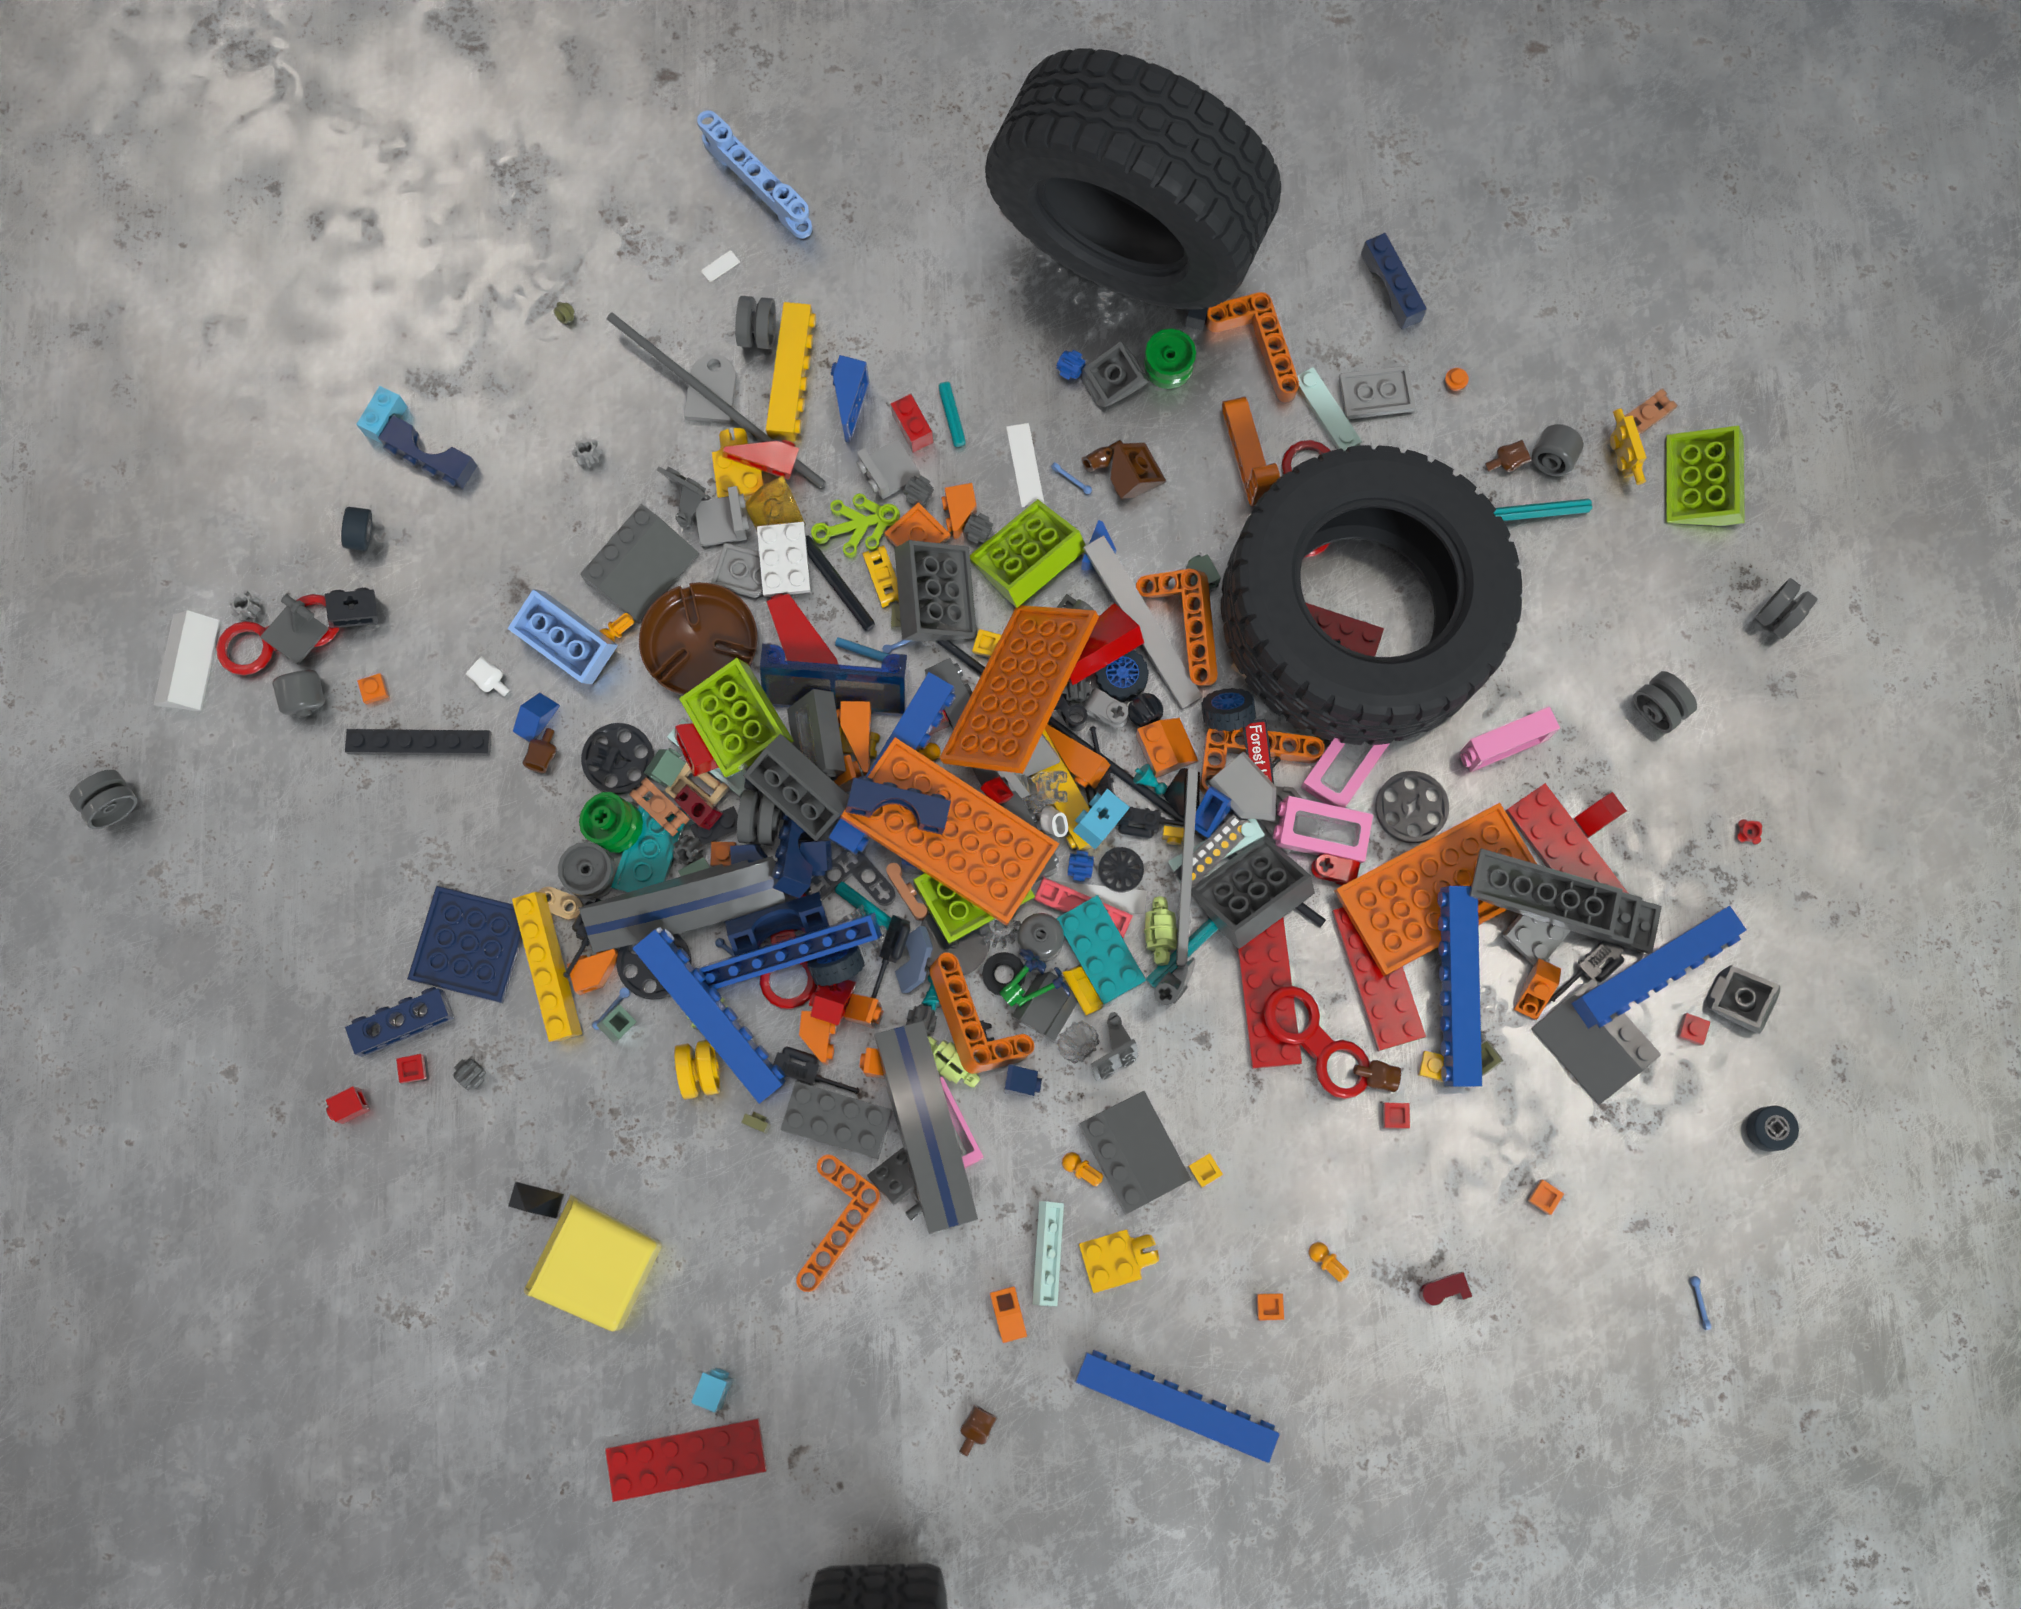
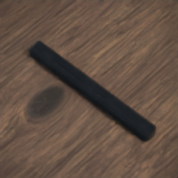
M807 535V555L865 631L873 628L875 622L816 543Z

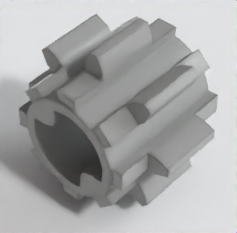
M584 436L582 440L575 441L576 447L572 450V454L574 457H577L576 461L579 465L587 464L590 467L593 463L600 462L598 457L603 452L600 447H597L596 439L588 440Z
M248 591L241 592L239 595L235 593L233 600H230L228 603L232 606L230 613L234 617L239 616V619L242 621L249 620V618L256 619L255 615L261 611V608L258 606L260 600L255 595L251 597Z

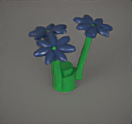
M1030 949L1020 950L1019 954L1025 961L1023 969L999 992L1011 1007L1016 1003L1021 1007L1027 1001L1053 988L1058 989L1062 986L1068 996L1071 994L1061 970L1055 967L1054 970L1058 978L1052 980L1053 983L1023 997L1025 990L1019 984L1020 980L1033 969L1043 975L1046 964L1040 960L1038 955L1034 956Z

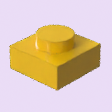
M979 629L972 652L990 658L1002 635Z
M1164 826L1162 840H1167V843L1171 845H1181L1184 828Z
M1423 1051L1418 1075L1443 1082L1441 1070L1444 1066V1056Z
M1210 1153L1188 1166L1201 1188L1223 1175Z

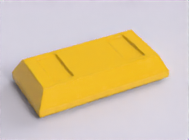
M1078 965L1062 972L1085 1015L1103 1008V1003L1082 966Z

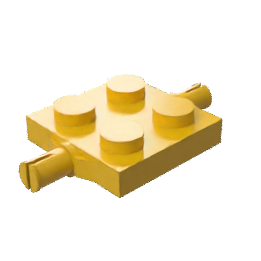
M1622 408L1616 409L1612 412L1616 421V428L1610 435V446L1616 452L1617 467L1622 471L1624 478L1634 475L1636 485H1641L1646 482L1642 466L1647 457L1633 415L1625 417Z

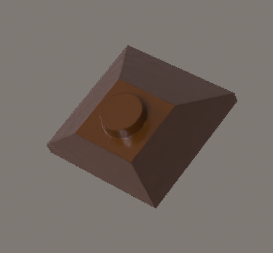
M1145 442L1119 443L1115 446L1110 480L1114 485L1115 492L1121 499L1135 498L1166 482L1163 473Z

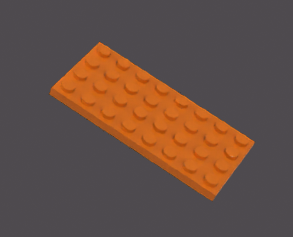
M1024 605L1015 608L939 757L943 764L1024 773L1099 618L1096 610Z
M895 737L868 778L873 779V782L879 784L884 782L893 783L898 788L904 790L915 788L922 791V794L929 796L932 794L945 796L946 800H950L951 803L943 834L919 830L914 815L907 808L896 804H888L878 808L870 818L848 813L845 809L841 819L1007 926L1060 843Z
M1501 803L1484 810L1334 891L1383 976L1439 947L1441 931L1438 928V919L1441 916V907L1438 905L1437 898L1440 888L1446 886H1472L1478 854L1481 848L1537 864ZM1478 899V925L1507 909Z

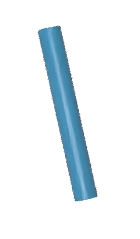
M837 637L835 642L837 647L902 668L905 659L840 637Z

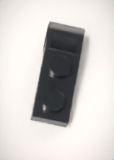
M1061 694L1053 712L1057 710L1059 716L1063 718L1070 730L1080 731L1084 729L1088 717L1086 708L1079 704L1069 707L1064 696ZM1073 714H1080L1083 717V720L1080 722H1073L1070 719V716Z

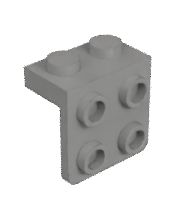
M899 440L892 441L870 455L865 448L857 452V467L862 474L866 473L871 489L874 493L878 492L882 500L904 488L911 477H920V471Z
M737 486L728 487V497L703 500L698 505L695 513L699 541L702 546L747 540L746 530L749 529L747 515L743 516L742 509L746 507L744 493L740 494Z
M1042 734L1023 774L998 771L1002 778L1005 777L1012 791H1016L1021 798L1030 795L1027 777L1058 764L1060 758Z

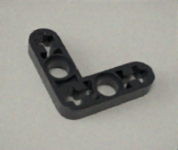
M846 849L832 861V869L837 868L841 871L840 879L831 881L828 878L830 870L825 871L826 875L814 876L811 879L810 887L805 892L806 895H810L812 893L811 887L813 885L819 887L823 883L820 878L824 877L825 881L830 885L828 889L826 885L820 888V896L824 900L836 889L839 883L845 882L853 875L879 905L888 906L894 902L896 897L893 886L860 851L857 853L858 862L856 864L850 862L846 866L849 871L845 873L843 867L838 863L842 861L843 864H846L849 861L848 855L852 854L854 856L853 853ZM867 870L873 871L876 875L871 883H866L862 880V874ZM880 880L883 881L879 884L884 891L890 890L888 893L890 898L887 900L886 898L879 899L880 892L875 886Z

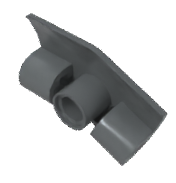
M1194 957L1186 963L1182 981L1171 972H1168L1156 986L1154 996L1158 1003L1162 1005L1175 1004L1188 988L1187 984L1195 966L1196 959Z

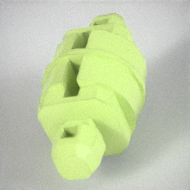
M1159 896L1153 899L1152 910L1154 911L1145 913L1144 934L1146 948L1154 952L1155 963L1163 966L1169 963L1170 952L1168 951L1176 950L1178 928L1176 926L1175 913L1168 910L1166 898Z
M928 1036L939 1075H942L949 1082L952 1080L956 1084L963 1078L965 1084L974 1088L981 1079L977 1073L971 1074L964 1070L955 1044L951 1041L948 1043L946 1040H943L938 1045L936 1043L937 1040Z

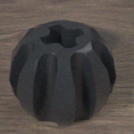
M1140 694L1130 702L1128 716L1140 728L1159 721L1163 716L1162 702L1154 694Z

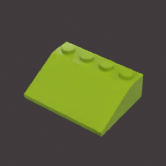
M1739 425L1667 435V523L1713 526L1745 523L1744 435Z
M1037 499L970 554V561L1004 598L1018 608L1084 552L1083 548L1086 545L1078 529Z
M735 658L679 698L724 777H728L751 766L763 750L780 734L790 743L794 741L751 668L739 658Z
M926 873L913 879L914 887L948 944L995 919ZM1031 889L1020 905L1035 898Z

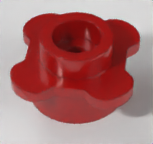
M1742 819L1738 822L1740 830L1737 839L1739 842L1748 841L1754 845L1761 842L1760 836L1762 835L1763 826L1759 821Z

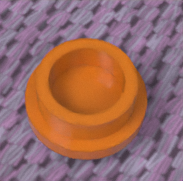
M1452 368L1445 376L1446 385L1454 391L1464 389L1469 381L1468 374L1461 368Z

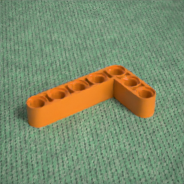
M1258 292L1227 300L1219 305L1208 308L1205 325L1211 332L1216 333L1248 324L1253 325L1276 397L1284 403L1293 401L1299 387V380L1270 296L1267 293ZM1256 305H1262L1265 308L1260 309L1257 308ZM1239 310L1243 314H1236L1234 311ZM1218 316L1221 320H1214L1212 317ZM1269 325L1271 329H1265L1262 326ZM1275 345L1278 347V349L1274 350L1271 349L1269 346ZM1276 366H1283L1285 370H1279ZM1283 386H1289L1292 390L1286 391L1283 389Z
M1240 397L1223 401L1222 411L1247 499L1252 507L1256 505L1265 492L1269 491L1271 485L1280 478V473L1276 463L1266 465L1247 398Z
M1184 569L1140 577L1137 580L1136 589L1141 596L1159 598L1182 594L1191 681L1196 685L1210 686L1214 684L1218 673L1207 575L1200 570ZM1196 574L1198 582L1195 586H1192L1191 578ZM1174 578L1175 586L1173 589H1170L1169 581ZM1152 581L1153 589L1148 593L1146 587ZM1196 598H1199L1200 607L1195 610L1193 602ZM1198 622H1201L1203 629L1198 634L1195 627ZM1201 645L1205 648V654L1202 657L1198 655V649ZM1203 669L1207 671V678L1204 681L1200 678V673Z
M1243 728L1231 731L1208 729L1200 777V790L1202 794L1205 795L1209 789L1205 781L1212 779L1225 768L1227 753H1246L1245 745H1238L1235 742V738L1238 736L1244 738ZM1268 731L1272 759L1279 756L1281 760L1315 763L1324 752V743L1317 737ZM1214 733L1220 734L1223 741L1215 742L1212 740L1211 735ZM1282 744H1292L1294 747V751H1286L1283 748ZM1314 746L1318 754L1312 755L1308 753L1306 747ZM1215 756L1220 760V764L1211 765L1208 758Z
M943 953L932 963L929 969L930 976L965 1071L976 1074L1008 1066V1064H1017L1033 1052L1035 1047L1034 1041L1026 1034L987 1042L956 956L951 953ZM965 1033H968L971 1039H969ZM995 1051H998L1001 1057H999ZM974 1056L979 1059V1062L974 1059Z
M832 1155L822 1156L817 1162V1170L821 1176L850 1196L852 1200L798 1273L796 1283L800 1290L804 1292H812L822 1284L881 1201V1193L876 1186ZM826 1160H833L836 1164L835 1170L830 1174H826L823 1171V1164ZM848 1174L854 1175L856 1179L855 1185L850 1189H846L843 1186V1178ZM868 1189H872L876 1193L875 1201L870 1204L863 1201V1193ZM852 1210H858L861 1214L860 1222L855 1225L850 1224L848 1221V1214ZM837 1231H843L846 1236L845 1242L840 1246L833 1242V1235ZM824 1251L831 1257L830 1263L825 1267L818 1263V1256ZM806 1273H812L815 1276V1284L810 1288L805 1287L802 1282V1278Z

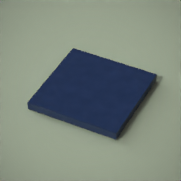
M436 886L407 979L503 1004L522 942L514 905Z

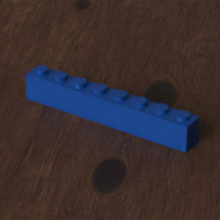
M928 672L865 777L869 776L895 737L919 752L921 747L925 748L931 739L929 733L933 726L937 728L944 717L941 713L946 706L950 707L956 697L953 694L955 692L953 685ZM841 818L828 837L832 842L854 855L858 851L862 852L869 842L866 834Z
M1471 886L1442 887L1437 898L1438 905L1441 907V916L1438 919V928L1441 931L1439 954L1442 956V966L1439 969V978L1442 981L1440 1004L1443 1006V1016L1440 1019V1027L1443 1031L1441 1054L1444 1056L1441 1077L1444 1081V1086L1482 1087L1478 899L1469 896Z
M1728 906L1571 1004L1588 1029L1596 1024L1601 1028L1612 1021L1610 1015L1615 1012L1618 1016L1631 1009L1629 1006L1631 1002L1641 1003L1650 997L1647 992L1653 989L1657 993L1668 986L1666 982L1668 979L1672 978L1673 981H1676L1687 973L1684 969L1690 966L1693 970L1705 963L1703 957L1708 955L1711 959L1723 951L1721 946L1724 944L1730 947L1742 940L1739 935L1747 931V929L1731 906Z
M875 912L766 945L738 956L734 955L695 968L702 971L706 977L704 981L710 988L718 989L877 940L882 934Z
M661 927L655 929L632 949L760 1104L785 1083L786 1080L783 1078L785 1076L784 1072L778 1065L775 1064L773 1066L768 1060V1052L761 1045L757 1046L752 1040L753 1034L746 1026L742 1027L736 1019L738 1017L729 1006H724L720 1001L722 997L714 987L710 988L704 981L706 977L698 968L694 969L688 962L690 957L682 948L678 949L675 946L671 933L666 929L662 930Z
M1094 1349L1092 1354L1086 1352L1075 1380L1076 1383L1270 1463L1280 1435L1279 1432L1274 1430L1275 1425L1264 1420H1260L1259 1424L1250 1420L1251 1415L1240 1410H1236L1235 1414L1226 1410V1404L1214 1399L1211 1404L1202 1400V1394L1190 1389L1187 1394L1178 1390V1384L1166 1379L1163 1384L1154 1380V1374L1142 1369L1139 1374L1130 1370V1364L1118 1359L1116 1364L1106 1360L1108 1355Z

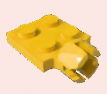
M729 428L722 430L719 434L720 450L712 452L718 498L728 497V487L737 486L739 493H744V496L764 494L762 470L722 457L724 447L748 444L746 431L743 428H734L735 440H732Z
M1128 1229L1079 1243L1093 1293L1143 1279L1141 1269L1156 1264L1159 1261L1158 1250L1145 1254L1143 1252L1144 1248L1156 1245L1152 1235L1146 1234L1134 1238L1130 1236Z

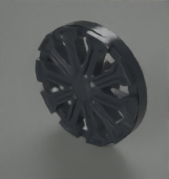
M1116 847L1103 855L1099 863L1098 873L1100 880L1108 889L1124 893L1133 890L1139 885L1143 878L1144 865L1140 856L1132 849ZM1121 852H1126V856L1122 861ZM1116 853L1117 861L1111 856V854ZM1131 856H1134L1136 858L1135 860L1128 863ZM1108 860L1112 865L1104 864V861ZM1139 865L1140 869H1133L1131 867ZM1103 870H1111V872L1103 874ZM1130 874H1135L1139 877L1138 879H1134ZM1114 877L1112 883L1107 882V879ZM1125 879H1128L1132 885L1128 887ZM1118 880H1121L1120 888L1116 887Z

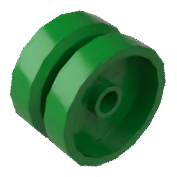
M1170 328L1160 330L1147 342L1143 366L1145 375L1151 383L1160 388L1173 389L1182 386L1189 380L1196 357L1195 344L1190 336L1181 330Z
M602 792L594 795L585 803L580 813L579 826L585 839L609 852L620 853L629 849L637 842L642 833L643 819L641 812L635 805L612 792Z

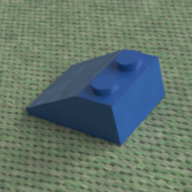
M839 355L837 363L834 362L832 365L831 376H833V386H835L845 442L850 443L870 380L867 362Z

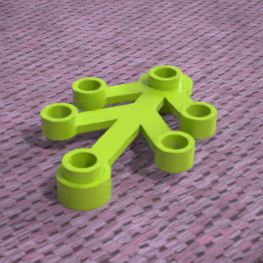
M858 493L853 497L854 507L856 509L866 508L874 513L873 515L865 516L845 506L841 500H834L830 504L831 512L836 516L843 515L851 519V521L830 527L824 523H817L811 529L812 538L816 543L823 544L832 536L855 530L849 542L843 545L844 555L848 558H853L857 554V546L868 527L877 524L872 536L867 537L865 540L866 548L872 552L878 550L877 547L880 546L879 540L886 528L891 527L900 519L899 509L895 505L884 504L880 506L866 499L864 494ZM863 499L864 502L862 504H857L856 500ZM835 505L842 506L838 511L833 509ZM887 513L893 515L891 519H886L884 516ZM824 532L825 536L819 538L817 537L818 533ZM870 541L877 542L875 546L871 547L868 545ZM848 547H853L854 551L848 553L846 552V549Z

